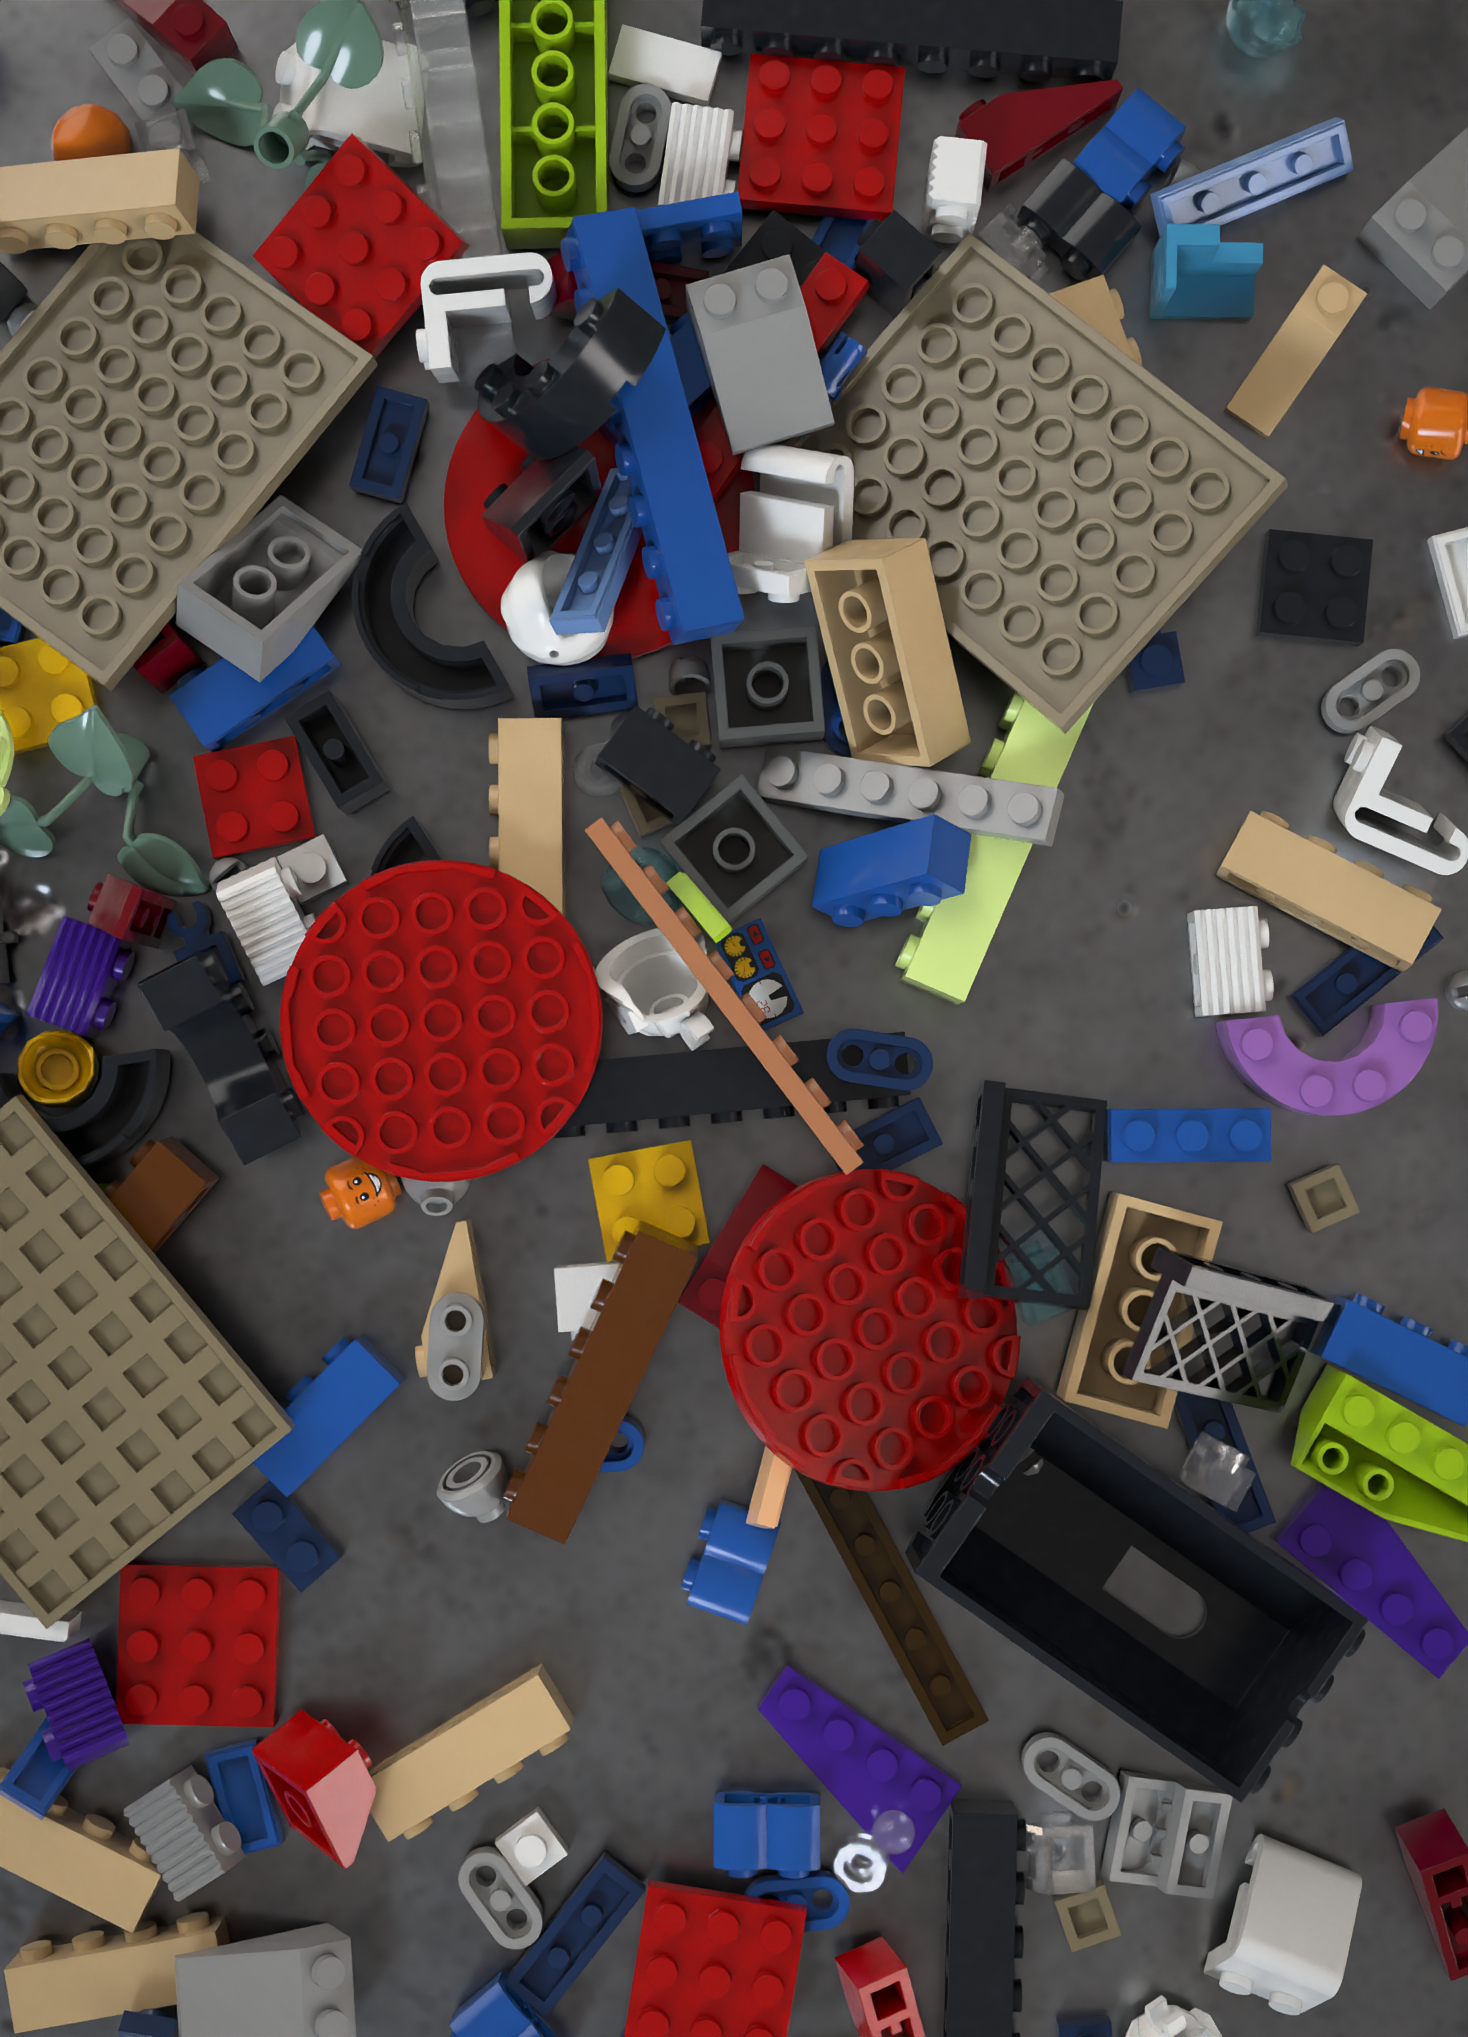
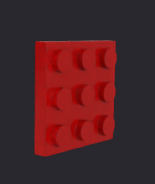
M750 53L737 188L741 208L872 221L878 218L880 221H884L893 212L905 67Z
M351 133L253 254V257L305 309L376 359L422 304L421 276L427 266L436 261L459 259L470 245L359 136Z
M130 1561L120 1570L116 1708L122 1724L275 1727L278 1723L282 1571L276 1564Z
M649 1880L624 2037H787L806 1920V1905Z

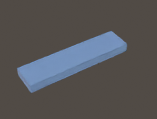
M1338 117L1332 118L1151 193L1150 197L1159 237L1167 223L1220 224L1221 226L1353 171L1354 166L1345 120Z
M611 468L549 620L556 635L605 632L643 534L641 527L635 528L631 521L628 498L632 495L628 476H621L618 468Z

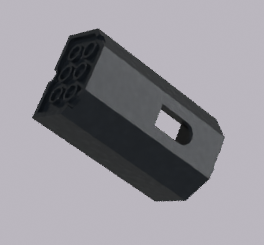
M1027 1377L1014 1392L1013 1396L1019 1399V1401L1014 1406L1010 1403L1006 1405L1002 1403L1000 1405L1002 1409L989 1426L985 1439L961 1463L953 1467L930 1500L923 1515L926 1517L923 1526L928 1530L925 1536L918 1531L912 1537L905 1552L914 1573L1240 1803H1243L1249 1793L1255 1794L1264 1786L1271 1772L1269 1764L1280 1748L1289 1747L1299 1735L1303 1722L1297 1715L1303 1705L1309 1699L1318 1703L1327 1695L1334 1681L1332 1673L1344 1656L1347 1658L1352 1656L1361 1646L1366 1634L1363 1628L1369 1620L1327 1587ZM1028 1448H1032L1034 1451L1019 1463ZM1041 1458L1043 1459V1465L1039 1473L1029 1476L1023 1474L1033 1463ZM1131 1546L1200 1594L1205 1605V1616L1202 1624L1195 1632L1182 1637L1166 1634L1102 1589Z

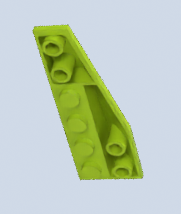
M1327 1364L1301 1409L1291 1465L1383 1519L1468 1542V1444L1347 1373Z

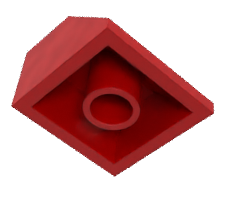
M301 1710L251 1749L290 1827L346 1870L354 1863L377 1790L367 1770L372 1765V1762L364 1748L356 1740L351 1739L347 1743L328 1720L323 1719L321 1722H318Z

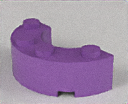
M1438 998L1371 1005L1369 1007L1368 1027L1360 1043L1344 1057L1332 1061L1316 1060L1299 1051L1286 1036L1279 1015L1216 1022L1215 1026L1221 1049L1232 1070L1243 1083H1246L1253 1091L1263 1097L1265 1101L1279 1108L1300 1114L1347 1115L1365 1111L1384 1103L1405 1088L1416 1076L1429 1055L1435 1039L1438 1023Z

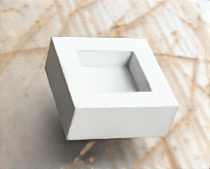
M325 834L277 857L282 869L290 866L295 873L303 891V895L297 898L301 905H305L349 883Z
M539 1806L497 1836L494 1843L525 1886L569 1853V1847Z

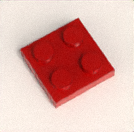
M295 735L192 756L213 859L219 860L224 857H235L308 842L318 837L300 745Z

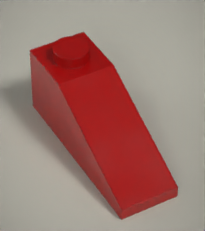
M882 1936L835 1957L846 2002L860 2037H925L907 1967Z

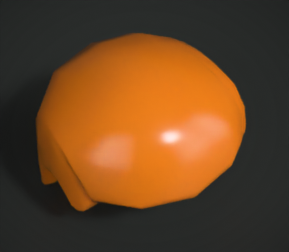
M99 104L73 106L62 115L53 129L51 149L54 161L131 153L130 130L117 113Z

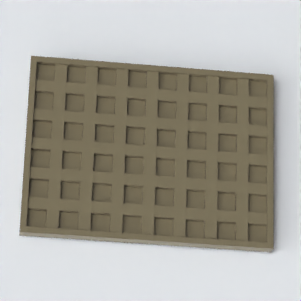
M20 1094L0 1108V1574L44 1627L48 1629L287 1435L296 1424L26 1098Z

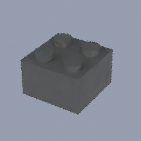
M816 625L733 632L710 638L719 748L823 740L825 724Z
M742 774L659 841L661 848L682 874L686 873L729 925L799 870L809 859L807 853Z

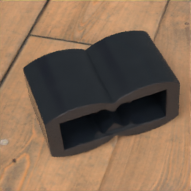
M1064 158L1061 159L1022 204L1017 216L1022 222L1021 230L1024 235L1037 246L1044 247L1047 245L1056 250L1062 257L1060 263L1065 271L1080 281H1083L1085 278L1089 280L1105 274L1135 239L1142 227L1126 208L1103 193L1083 171Z

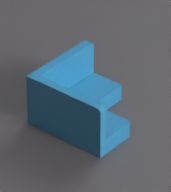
M1167 223L1150 257L1149 319L1250 320L1254 315L1255 275L1263 264V243L1220 242V224Z

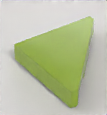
M679 871L666 882L708 940L717 943L731 932L732 927L685 872L682 874Z

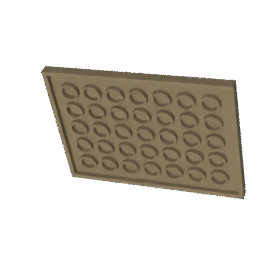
M198 232L196 234L175 235L173 238L166 240L145 238L125 240L121 244H90L0 351V609L111 692L177 612L178 583L218 548L245 529L378 366L374 357Z
M971 233L967 235L866 350V356L862 358L839 391L842 392L840 398L836 403L830 402L835 422L834 426L810 432L805 439L799 436L790 438L784 444V446L847 456L851 459L854 466L852 540L925 538L947 634L1064 734L1069 731L1288 487L1287 479Z

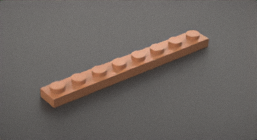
M601 817L586 828L585 832L843 1172L848 1175L861 1165L863 1161L856 1151L863 1147L864 1144L845 1120L836 1126L824 1111V1108L832 1102L813 1077L805 1083L802 1082L791 1067L799 1059L782 1036L779 1035L771 1041L761 1028L759 1023L766 1019L767 1016L748 992L740 998L727 983V980L735 974L716 949L706 955L694 938L702 931L685 908L682 906L676 912H673L661 896L669 890V887L654 867L649 864L641 869L629 852L637 847V845L619 821H616L609 827Z

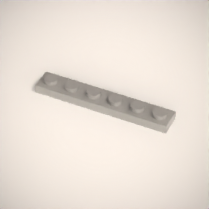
M767 746L756 792L764 802L898 823H907L936 814L970 834L1052 846L1065 796L1059 788L772 746Z

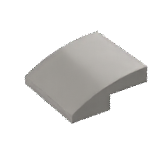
M1120 1770L1118 1780L1120 1801L1111 1816L1100 1874L1112 1882L1155 1886L1165 1894L1213 1899L1232 1796L1223 1790L1196 1783Z

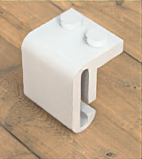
M382 40L384 49L383 64L378 75L368 85L349 89L340 86L329 76L326 84L302 115L310 135L309 143L305 149L308 150L315 145L338 151L350 134L353 133L359 136L372 150L388 153V165L415 167L420 165L423 155L430 57L421 51ZM296 42L286 51H283L277 61L275 79L277 83L281 84L280 100L273 111L272 117L279 112H290L321 71V69L306 64L299 57Z
M526 252L436 261L427 266L421 276L425 329H416L420 363L424 362L425 370H431L439 383L460 381L455 328L512 322L511 305L505 290L529 288L530 304L536 320L548 316L553 311L557 302V289L548 261L537 253Z
M770 444L744 453L741 469L760 473V492L747 491L740 493L739 551L727 554L738 594H751L760 591L768 593V600L772 602L793 603L800 600V594L811 592L804 561L846 540H852L854 466L851 459L847 456Z
M1369 725L1365 735L1357 733L1354 736L1346 752L1344 762L1350 764L1333 800L1335 815L1347 831L1358 840L1441 875H1450L1458 872L1468 860V839L1442 813H1439L1433 827L1444 837L1442 843L1435 845L1356 811L1360 807H1366L1427 833L1434 819L1419 803L1382 788L1403 745L1388 732Z
M1259 1834L1253 1840L1245 1859L1246 1864L1253 1866L1250 1883L1244 1882L1239 1885L1227 1941L1208 1952L1203 1973L1219 1979V1985L1229 1992L1240 1995L1253 1993L1268 1999V2005L1278 2012L1288 2015H1299L1334 1997L1342 1983L1362 1889V1876L1359 1873L1281 1841Z

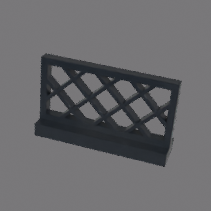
M984 1080L977 1094L957 1297L979 1300L980 1297L1088 1310L1090 1307L1107 1100L1006 1088V1083ZM1012 1103L1033 1105L1045 1122L1024 1137L1011 1122ZM1047 1107L1058 1108L1061 1110L1058 1111L1056 1114L1052 1115V1113L1048 1110ZM1071 1110L1093 1113L1092 1132L1078 1144L1058 1122L1059 1119ZM1051 1127L1069 1151L1048 1167L1030 1145V1142ZM1010 1134L1017 1144L1008 1150ZM1091 1142L1090 1156L1088 1158L1081 1149ZM1022 1149L1041 1173L1019 1189L1005 1171L1006 1161ZM1072 1156H1075L1088 1172L1087 1185L1072 1196L1053 1171ZM1044 1178L1048 1180L1065 1201L1045 1218L1041 1216L1024 1195ZM1005 1185L1006 1188L1011 1192L1012 1196H1010L1003 1202V1192ZM1086 1194L1084 1210L1077 1200ZM1017 1200L1036 1225L1014 1241L1001 1225V1213ZM1068 1207L1071 1208L1083 1223V1236L1070 1247L1063 1243L1048 1224ZM1041 1229L1060 1254L1042 1269L1038 1270L1019 1246ZM1000 1237L1007 1245V1248L998 1254ZM1082 1245L1079 1262L1072 1252ZM1011 1252L1032 1276L1018 1288L995 1285L996 1265ZM1065 1259L1079 1276L1077 1296L1057 1293L1043 1275ZM1034 1282H1037L1043 1291L1029 1290L1027 1288Z
M1158 1247L1150 1267L1162 1273L1122 1375L1136 1382L1282 1414L1319 1321L1334 1325L1341 1305L1302 1284ZM1175 1293H1183L1187 1308L1169 1320L1167 1313ZM1221 1303L1225 1317L1207 1329L1204 1315ZM1258 1313L1262 1326L1245 1338L1241 1324ZM1298 1322L1292 1339L1281 1346L1278 1333L1292 1323ZM1190 1324H1193L1196 1338L1178 1349L1174 1335ZM1230 1333L1234 1346L1216 1358L1213 1344ZM1267 1342L1270 1355L1253 1367L1250 1353ZM1163 1344L1167 1358L1153 1368L1146 1369L1145 1367L1151 1352ZM1201 1353L1205 1367L1187 1378L1184 1364ZM1239 1362L1242 1375L1225 1386L1221 1373ZM1275 1370L1276 1378L1269 1395H1262L1258 1382Z

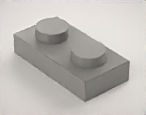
M130 17L88 47L93 57L153 137L183 116L172 104L173 98L183 88Z

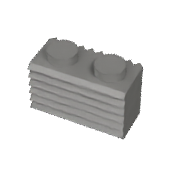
M192 1765L124 1808V1816L129 1818V1825L135 1827V1834L140 1836V1843L146 1846V1853L151 1855V1862L157 1864V1871L162 1873V1880L168 1883V1890L173 1892L174 1900L178 1902L219 1877L246 1857L241 1848L242 1842L239 1831L232 1823L224 1820L213 1802L214 1793L210 1783L203 1776L197 1775Z

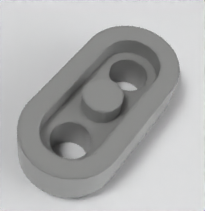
M640 84L632 87L625 93L620 103L609 154V165L614 182L628 192L637 193L650 189L658 181L662 170L671 114V102L668 95L661 88L652 84ZM643 111H650L656 116L651 123L647 124L640 122L637 117ZM632 161H641L645 165L644 170L637 174L629 172L626 167Z
M1388 649L1373 657L1326 692L1321 703V712L1326 724L1336 732L1343 734L1358 732L1415 692L1421 677L1417 661L1411 654L1400 649ZM1383 670H1390L1395 673L1397 677L1395 687H1389L1383 683L1381 678ZM1346 699L1354 704L1355 713L1352 717L1345 716L1340 712L1339 703L1341 700Z
M453 1292L445 1295L436 1302L430 1314L427 1380L430 1388L436 1395L449 1401L467 1398L477 1389L482 1379L485 1312L481 1303L468 1293ZM457 1310L465 1315L466 1325L463 1329L454 1330L448 1325L447 1316L450 1311ZM455 1364L462 1369L463 1379L460 1383L453 1384L446 1380L444 1376L446 1366Z
M1045 1732L1037 1734L1025 1744L1021 1756L1022 1767L1027 1778L1034 1786L1082 1819L1100 1821L1114 1813L1120 1801V1788L1114 1775L1108 1768L1055 1733ZM1045 1751H1053L1057 1754L1055 1763L1049 1767L1041 1766L1038 1763L1039 1756ZM1089 1781H1095L1100 1784L1099 1792L1092 1797L1082 1794L1083 1786Z
M486 1846L471 1851L465 1857L459 1871L458 1883L462 1894L500 1945L509 1949H523L530 1946L539 1937L544 1921V1912L540 1901L530 1887L524 1885L499 1849ZM484 1865L490 1866L495 1870L496 1877L489 1881L483 1880L479 1877L477 1869ZM513 1909H521L526 1913L527 1920L519 1924L514 1923L509 1919L508 1913Z

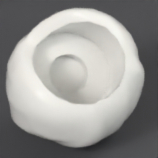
M548 550L535 556L519 568L501 597V614L506 622L512 641L525 655L540 663L567 666L591 659L605 645L613 624L614 610L605 632L556 635L549 620L575 558L573 553L562 554Z

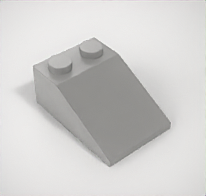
M1468 127L1403 185L1371 217L1357 237L1429 310L1468 273Z
M790 254L686 285V308L733 456L834 426L835 422L806 305Z
M280 495L255 516L245 529L218 548L178 583L176 625L252 678L261 682L294 652L358 566L362 556V549Z
M329 1923L174 1956L179 2037H356L351 1938Z

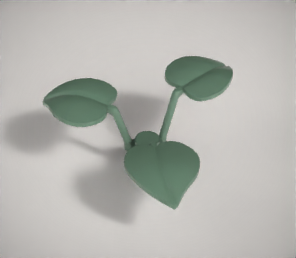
M322 0L314 5L300 21L296 34L297 53L306 64L321 69V71L290 112H279L271 118V106L261 102L263 86L258 76L244 63L226 57L213 59L203 65L186 86L176 94L172 104L186 118L212 136L237 146L253 145L259 160L270 168H285L293 160L299 166H303L307 161L320 160L321 162L313 165L307 173L305 180L306 190L333 156L324 149L309 151L305 149L309 143L310 135L308 126L302 118L303 113L326 84L329 76L342 87L356 89L368 85L378 75L383 64L384 49L382 38L367 6L360 0Z
M97 704L90 706L81 714L63 721L54 727L48 739L52 753L65 768L74 774L84 776V778L50 812L41 816L37 815L35 809L27 800L10 794L9 805L0 816V844L17 854L27 857H43L48 855L54 848L56 841L54 835L46 826L52 824L94 783L100 791L110 796H119L122 792L129 793L123 830V840L128 846L120 849L117 858L131 878L151 891L168 896L186 897L207 892L211 888L210 882L203 877L194 859L179 844L166 836L155 833H142L138 836L134 833L138 797L144 787L137 778L150 757L146 745L132 735L126 733L116 734Z

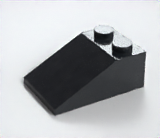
M576 446L567 453L549 460H537L528 455L520 466L523 473L509 487L505 483L499 485L485 500L483 506L487 510L481 516L486 527L524 564L540 553L551 550L598 501L602 491L596 459L587 449Z

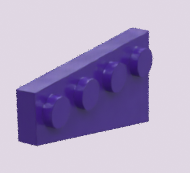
M1320 1482L1273 1538L1280 1546L1438 1679L1442 1677L1468 1645L1467 1630L1389 1522Z
M787 1662L759 1702V1712L903 1874L961 1789V1781Z

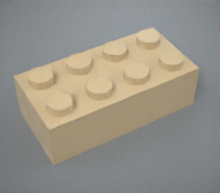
M926 539L846 540L805 560V568L851 757L896 765L931 767L971 744Z
M1110 1192L1094 1251L1090 1307L1088 1310L1078 1311L1056 1393L1063 1401L1168 1429L1178 1391L1132 1381L1122 1375V1372L1162 1273L1150 1267L1157 1248L1161 1247L1213 1261L1222 1221ZM1175 1293L1167 1313L1169 1320L1187 1308L1183 1293ZM1190 1324L1174 1335L1178 1349L1192 1340L1193 1324ZM1163 1344L1151 1352L1145 1367L1146 1369L1153 1368L1167 1358Z

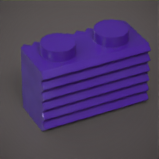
M63 915L26 1015L87 1037H96L99 1029L105 1031L109 1027L116 1010V1001L110 998L114 993L117 980L125 981L134 962L135 953L129 950L132 942L119 939L91 924Z
M90 1638L28 1664L32 1678L22 1683L33 1712L43 1708L46 1712L51 1728L42 1731L41 1734L52 1762L63 1758L67 1770L70 1771L129 1745L126 1731Z

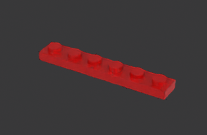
M827 252L824 253L800 287L818 358H820L870 288L867 279ZM717 404L696 432L714 504L740 470L744 453L732 455Z

